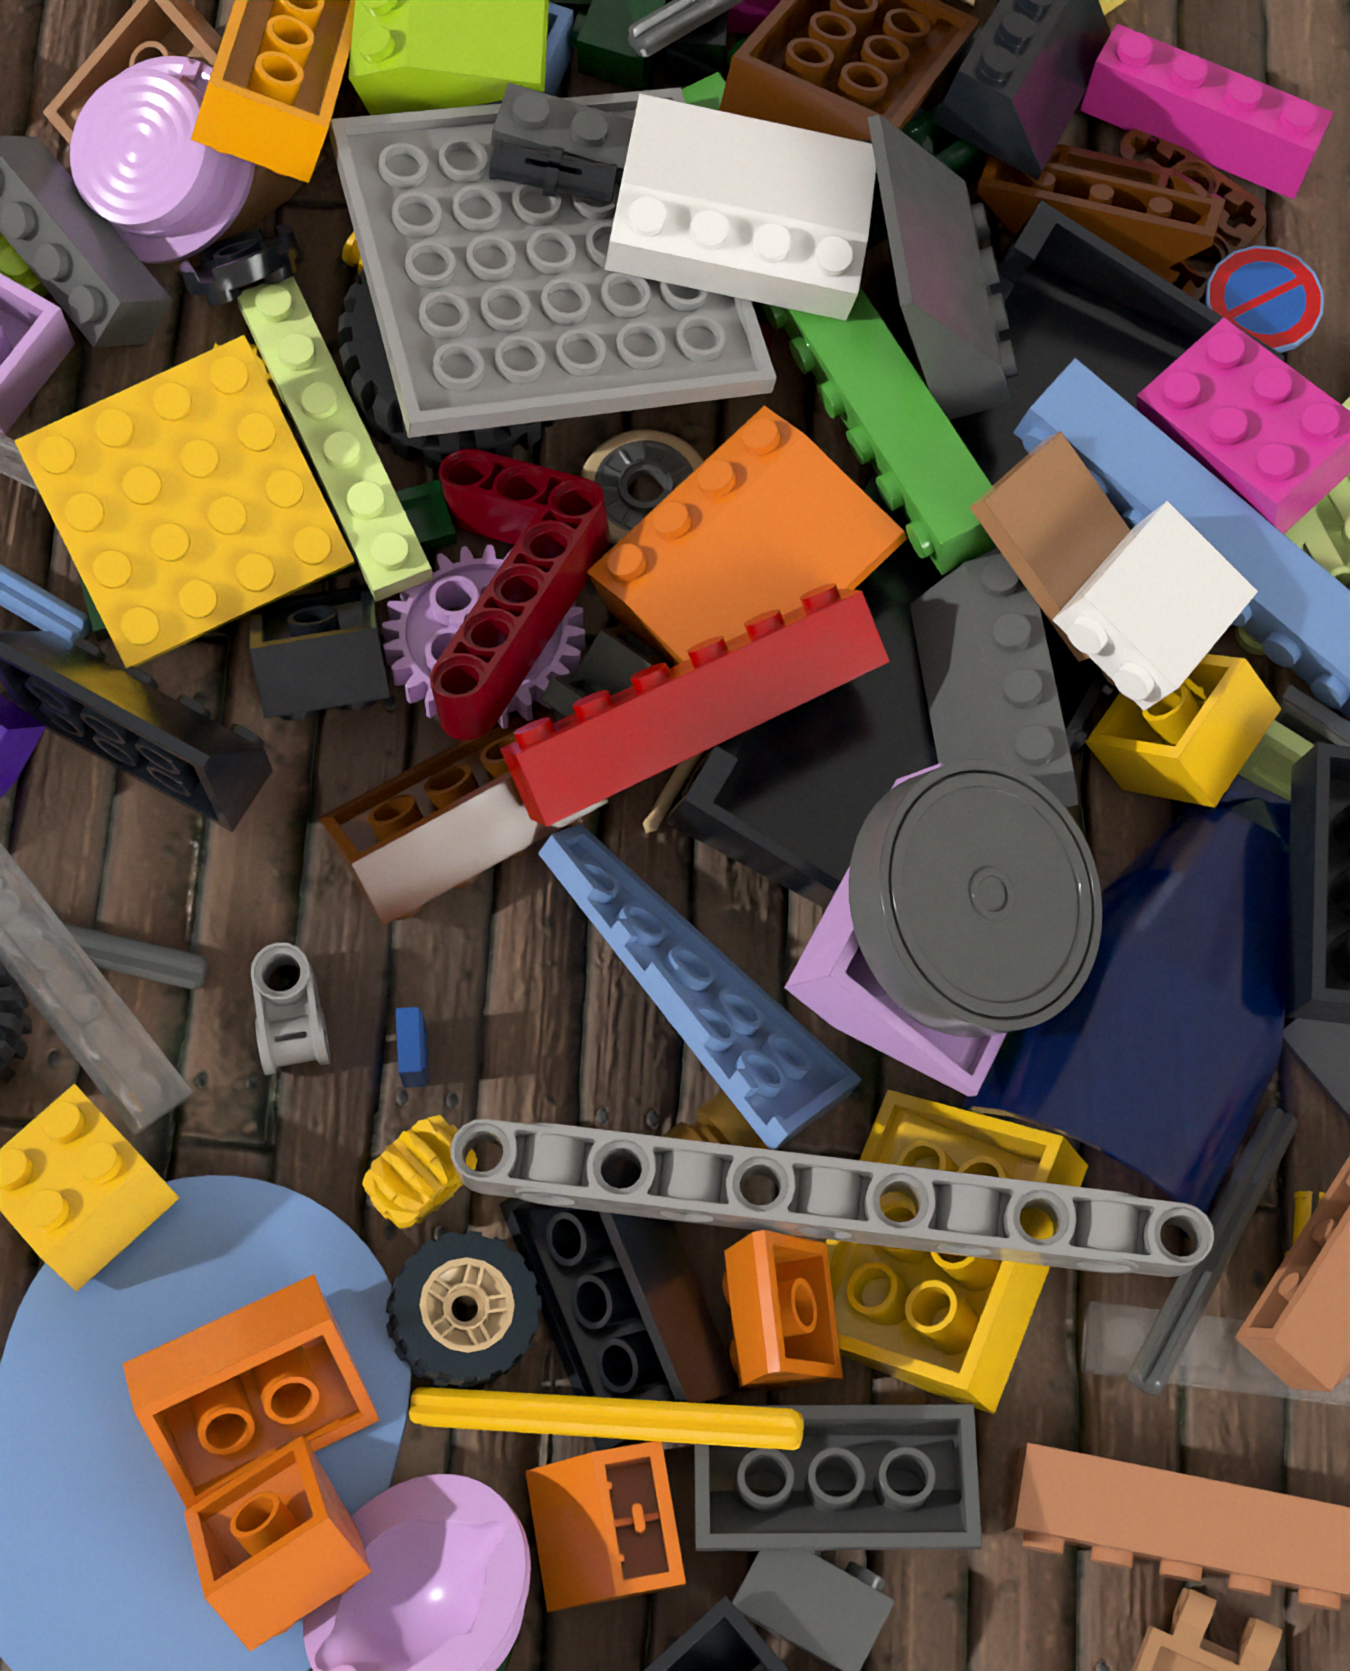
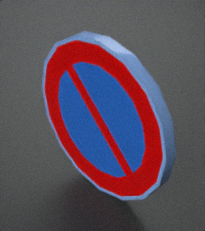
M1255 245L1233 251L1216 265L1205 287V305L1277 352L1282 353L1296 349L1312 336L1323 315L1324 292L1316 273L1300 257L1278 247Z

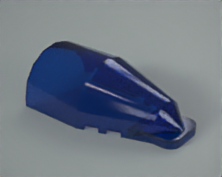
M1237 775L1215 808L1186 802L1180 816L1101 890L1102 929L1099 948L1094 965L1079 993L1062 1011L1049 1020L1033 1027L1007 1032L978 1094L970 1097L967 1096L961 1109L978 1114L987 1113L1015 1117L1053 1129L1101 1151L1139 1173L1168 1195L1174 1202L1195 1206L1208 1217L1280 1061L1286 1001L1291 801ZM1183 1230L1181 1235L1189 1238L1187 1232Z

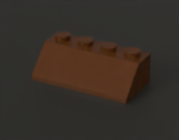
M534 701L532 703L533 720L527 721L518 711H515L509 715L508 728L503 729L497 721L487 734L477 739L462 740L319 817L324 830L362 896L383 926L393 920H403L414 916L423 909L426 902L450 889H460L472 884L480 877L482 871L506 858H516L528 853L535 847L537 841L561 828H570L581 824L590 817L593 810L608 803L606 798L548 827L530 819L500 748L517 741L514 732L528 723L546 717L551 719L552 724L557 722L558 720L547 707Z

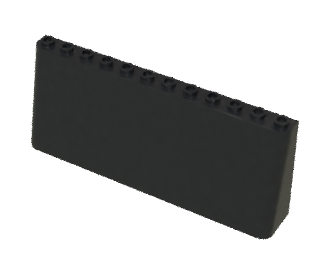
M1041 200L997 261L1000 282L989 285L991 295L1001 292L1008 317L1009 329L999 331L1001 342L1011 340L1017 362L1019 376L1008 379L1013 404L949 421L993 486L1029 454L1024 448L1022 440L1013 432L1029 408L1075 358L1137 410V394L1224 317ZM1241 329L1279 359L1284 360L1285 356ZM874 469L861 489L905 531L907 539L854 590L863 592L890 662L704 751L664 822L824 909H827L850 866L857 836L873 807L891 790L896 779L939 764L910 604L950 572L941 575L930 556L924 559L918 556L906 532V525L909 523L899 508L891 511L884 503L876 485V477L878 475ZM996 548L978 558L1000 554L1001 552ZM1040 608L1071 755H1075L1083 746L1093 728V723L1086 719L1095 702L1100 705L1103 704L1115 687L1107 681L1100 667L1091 658L1078 662Z

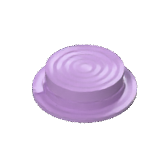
M161 56L147 59L125 69L104 83L84 105L72 133L70 166L72 178L78 192L93 211L111 224L142 263L166 264L189 258L213 244L238 216L249 194L254 178L255 163L230 154L217 152L209 146L191 140L213 68L187 56Z
M435 1474L413 1478L399 1483L372 1498L351 1516L358 1528L372 1572L356 1582L344 1594L333 1597L303 1617L305 1650L312 1670L496 1671L510 1652L519 1633L530 1584L531 1560L529 1545L523 1526L514 1510L498 1493L487 1485L469 1477L454 1474Z

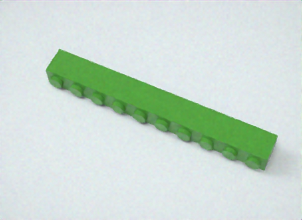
M717 72L681 90L686 104L719 110L726 82L720 73ZM859 286L858 295L846 321L762 303L764 312L775 330L783 327L791 339L789 341V348L800 371L803 374L812 371L820 385L817 386V391L828 415L832 419L840 416L849 429L846 431V436L856 459L862 465L870 462L877 473L876 485L886 506L891 511L899 508L909 523L906 525V532L918 556L922 559L930 556L941 575H944L954 570L964 561L976 559L998 548L969 508L992 487L991 483L862 288Z

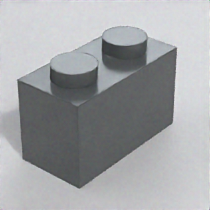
M823 1550L758 1551L732 1600L734 1606L747 1620L835 1671H860L895 1603L894 1599L881 1593L886 1581L852 1561H849L845 1571L820 1558Z

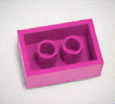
M1222 318L1137 394V410L1283 534L1350 474V411L1226 318Z

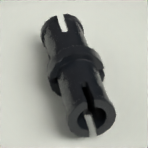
M496 139L490 164L489 179H499L542 188L544 196L555 198L556 193L560 192L603 201L604 204L610 205L618 164L612 163L610 165L564 155L565 149L552 146L549 152Z

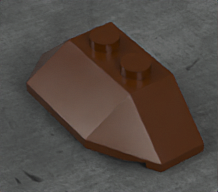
M1063 144L1056 145L1038 180L990 155L977 190L979 196L1013 236L1016 235L1042 200L1154 273L1212 246L1226 200L1215 193L1209 194L1199 183L1175 169Z

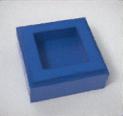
M419 1007L396 1008L398 1073L404 1088L427 1086V1082H430L428 1034L423 1011H420Z

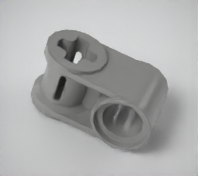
M273 943L265 946L256 954L251 964V979L257 1014L255 1020L256 1036L265 1076L276 1074L278 1067L314 1060H317L320 1066L331 1064L330 1044L323 1009L320 1006L317 979L306 955L298 947L289 943ZM293 965L300 969V978L291 989L274 991L268 988V980L271 973L278 967Z

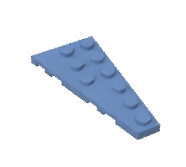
M582 824L567 828L550 836L539 851V856L769 1150H778L852 1093L862 1080L854 1071Z

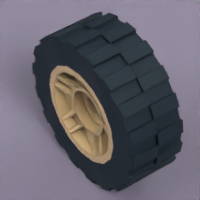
M457 1231L445 1233L441 1239L434 1242L431 1239L421 1245L418 1252L414 1255L411 1254L403 1264L391 1287V1294L387 1299L386 1313H389V1322L386 1327L389 1338H393L396 1345L395 1353L401 1361L405 1360L412 1368L410 1371L421 1379L423 1376L433 1381L432 1385L440 1388L453 1386L457 1387V1389L470 1390L474 1385L482 1384L484 1387L495 1382L502 1374L506 1375L531 1346L530 1342L537 1334L540 1321L537 1320L538 1312L542 1308L541 1295L537 1296L535 1287L538 1282L533 1271L529 1272L523 1263L525 1259L517 1250L513 1252L505 1246L506 1242L495 1236L493 1239L482 1236V1232L469 1231L468 1234H457ZM456 1298L459 1303H464L467 1306L474 1304L477 1306L478 1309L471 1321H459L452 1314L451 1307Z

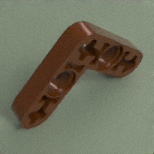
M1136 128L1125 134L1117 157L1135 160V154L1142 155L1149 151L1154 155L1153 160L1147 158L1143 160L1144 163L1166 168L1171 165V169H1175L1188 178L1200 183L1209 194L1215 193L1226 199L1213 244L1203 251L1212 254L1216 258L1217 263H1219L1233 251L1255 246L1266 222V211L1263 204L1254 195L1183 147ZM1150 137H1152L1153 139H1155L1156 142L1151 141V140H1150ZM1238 216L1247 220L1246 225L1241 223L1236 228L1227 224L1228 219L1233 221ZM1186 258L1156 274L1176 286L1179 280L1184 285L1182 291L1203 304L1205 302V287L1213 271H1198L1188 263Z

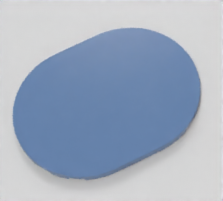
M218 1175L180 1178L166 1182L180 1199L77 1292L51 1267L44 1263L30 1284L18 1308L0 1363V1657L12 1671H310L312 1669L305 1650L303 1618L295 1622L286 1632L272 1637L250 1652L205 1600L184 1511L187 1509L134 1413L122 1363L315 1274L340 1326L380 1421L314 1453L350 1516L372 1498L391 1488L411 1405L413 1373L410 1370L412 1368L405 1360L401 1361L394 1351L396 1348L394 1340L388 1336L386 1325L389 1322V1313H386L387 1299L392 1291V1284L369 1247L346 1223L330 1210L300 1193L259 1179Z

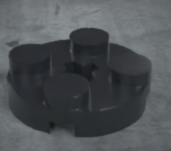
M285 224L275 225L279 236L264 239L260 228L222 239L198 253L202 263L194 268L186 259L181 263L179 269L188 292L193 295H205L208 305L214 306L236 299L242 294L241 286L262 278L265 284H273L294 276L298 272L295 259L300 255L301 250L292 227Z

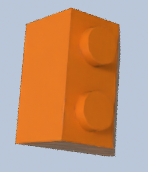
M760 1230L750 1233L724 1251L726 1271L723 1275L722 1287L725 1300L731 1308L734 1338L730 1344V1360L735 1373L738 1375L739 1388L774 1391L843 1379L827 1243L769 1230Z
M303 1435L184 1511L204 1598L250 1652L272 1637L286 1632L295 1622L333 1597L344 1594L356 1582L372 1572L358 1528Z

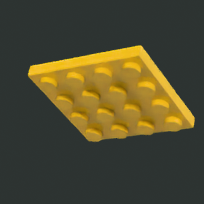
M245 335L14 440L126 669L131 666L137 667L355 564L350 550Z

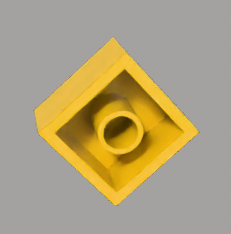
M1206 654L1177 690L1145 711L1132 699L1120 692L1085 743L1122 790L1215 808L1281 711V707L1246 659Z
M75 1083L0 1149V1211L39 1257L76 1292L180 1199Z

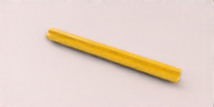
M435 1387L416 1388L411 1394V1406L409 1409V1417L413 1423L429 1427L783 1450L798 1449L802 1443L804 1429L802 1414L791 1408Z

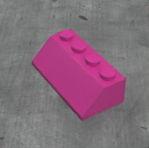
M1117 23L1095 62L1080 111L1127 131L1136 128L1183 147L1209 165L1293 200L1334 116V112ZM1150 137L1151 141L1156 142L1154 138Z

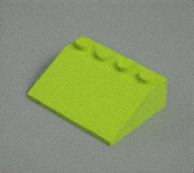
M355 0L348 78L370 115L470 107L502 101L508 83L543 93L545 92L549 0Z

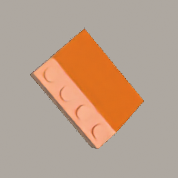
M764 405L587 571V574L609 612L676 666L689 660L690 657L687 650L700 642L717 636H723L725 642L746 633L744 623L755 616L777 609L784 615L803 606L800 597L815 588L835 583L838 589L854 590L907 539L905 531L813 441Z

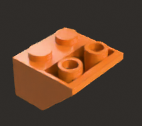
M651 1441L595 1451L525 1471L547 1613L685 1588L686 1580L662 1442Z

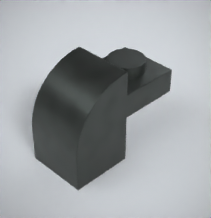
M622 625L601 629L576 672L553 677L540 699L554 708L552 713L559 721L575 713L572 705L576 701L602 690H608L611 696L633 686L630 677L635 673L660 663H666L668 667L670 661L653 646Z

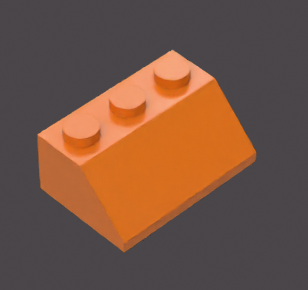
M315 1274L122 1363L134 1413L186 1509L301 1435L304 1436L315 1452L380 1421L340 1326Z

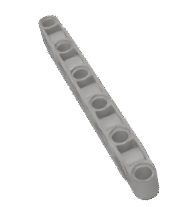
M490 1119L473 1120L458 1130L451 1144V1159L461 1182L470 1190L481 1194L519 1198L524 1201L550 1206L755 1231L769 1230L788 1235L1093 1272L1138 1273L1162 1277L1181 1276L1191 1271L1209 1254L1214 1242L1211 1222L1207 1215L1195 1206L1186 1203L1140 1198L1132 1194L1109 1190L551 1123L524 1124ZM483 1142L498 1145L503 1150V1156L495 1168L489 1171L478 1172L466 1165V1157L473 1146ZM625 1158L638 1165L641 1175L634 1185L618 1189L606 1183L602 1174L604 1168L610 1162ZM753 1175H763L769 1177L776 1184L779 1196L767 1205L758 1206L748 1202L743 1197L740 1185L745 1179ZM898 1191L904 1193L912 1199L916 1209V1216L907 1222L898 1223L892 1221L883 1214L879 1199L888 1192ZM1028 1208L1044 1211L1053 1223L1054 1231L1052 1237L1041 1240L1030 1237L1020 1225V1212ZM1175 1225L1187 1232L1192 1247L1189 1256L1179 1257L1165 1249L1160 1236L1162 1226Z

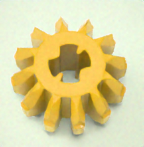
M441 1115L419 1120L411 1129L406 1132L403 1131L398 1139L386 1146V1150L371 1163V1168L365 1173L362 1185L371 1197V1202L385 1219L389 1218L399 1229L412 1227L415 1223H422L431 1213L438 1211L441 1205L448 1199L454 1197V1193L463 1185L451 1159V1144L459 1129L454 1124L450 1125ZM471 1149L466 1157V1165L475 1170L478 1159L474 1150Z

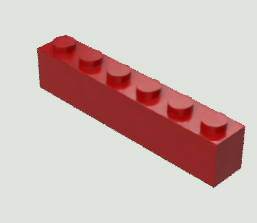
M835 583L820 586L800 597L803 606L784 615L777 609L755 616L744 623L746 633L725 642L723 636H717L694 645L687 650L690 659L668 669L666 663H660L635 673L630 677L633 686L611 696L608 690L590 694L576 701L572 705L575 713L552 724L551 719L546 717L517 729L514 732L517 741L500 748L530 819L548 827L890 662L863 592L838 589Z

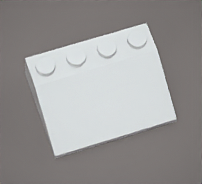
M639 93L604 270L846 321L858 295L869 236L876 176L873 146L871 143Z

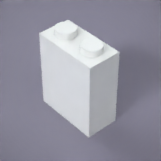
M1166 501L1132 528L1054 617L1053 621L1068 635L1070 642L1078 650L1087 654L1114 681L1117 689L1123 695L1132 699L1145 711L1180 687L1258 591Z

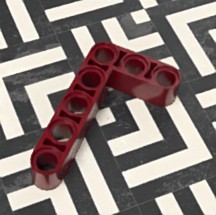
M463 449L448 455L439 467L440 480L452 524L461 530L515 545L433 666L429 676L441 728L454 739L472 740L487 734L495 726L590 577L587 571L607 552L611 543L603 489L598 483L583 477L478 449Z

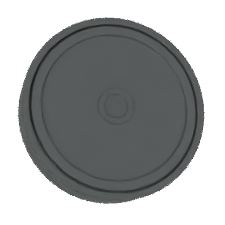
M964 760L925 772L896 785L877 802L866 817L857 836L850 862L848 884L851 919L861 952L871 972L889 997L902 1010L922 1024L939 1032L957 1037L978 1038L1036 1026L1058 1014L1074 999L1086 982L1098 952L1102 929V897L1096 866L1089 846L1074 818L1050 790L1033 777L1012 766L988 760Z

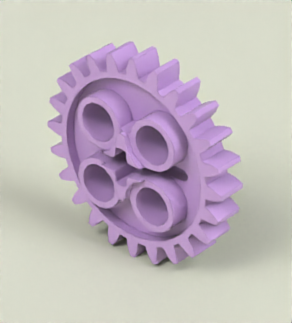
M487 545L483 557L474 559L468 547L464 546L461 548L460 562L454 564L442 553L438 554L439 570L434 573L432 572V580L400 592L401 601H389L387 604L389 621L382 623L384 643H386L383 645L386 665L391 666L394 685H405L407 701L410 704L425 698L426 716L429 718L438 714L430 685L429 676L432 668L504 562V560L496 559L493 545ZM575 601L499 718L498 723L503 729L508 728L509 712L517 710L527 721L533 720L532 703L534 701L551 709L552 707L540 699L551 679L570 672H576L581 664V651L585 650L586 647L585 629H583L584 618L583 608L575 607ZM455 607L464 608L460 611H448V609Z

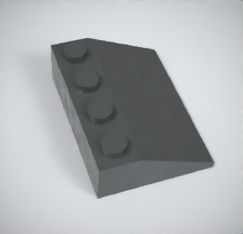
M878 114L867 117L900 306L932 396L948 420L1013 404L1008 379L1019 376L1011 340L1000 341L999 331L1009 329V322L1001 292L991 295L989 285L999 283L1000 278L992 246L984 249L981 246L980 240L991 237L983 202L972 204L964 179L883 116Z

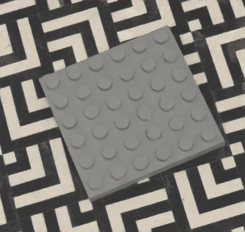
M681 87L562 98L632 120L635 118L639 93L686 103ZM501 104L331 119L329 137L408 438L772 393L777 377L750 300L604 270L621 184L615 182L609 205L604 204L603 201L560 192L556 193L555 198L544 196L542 188L499 179H489L494 146L490 145L492 130Z

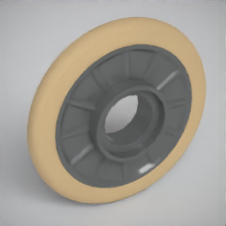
M638 429L620 433L598 446L585 463L580 477L598 483L603 489L611 543L616 545L704 461L691 445L675 435L653 429ZM651 478L661 485L663 491L653 501L640 502L629 494L628 488L637 479Z

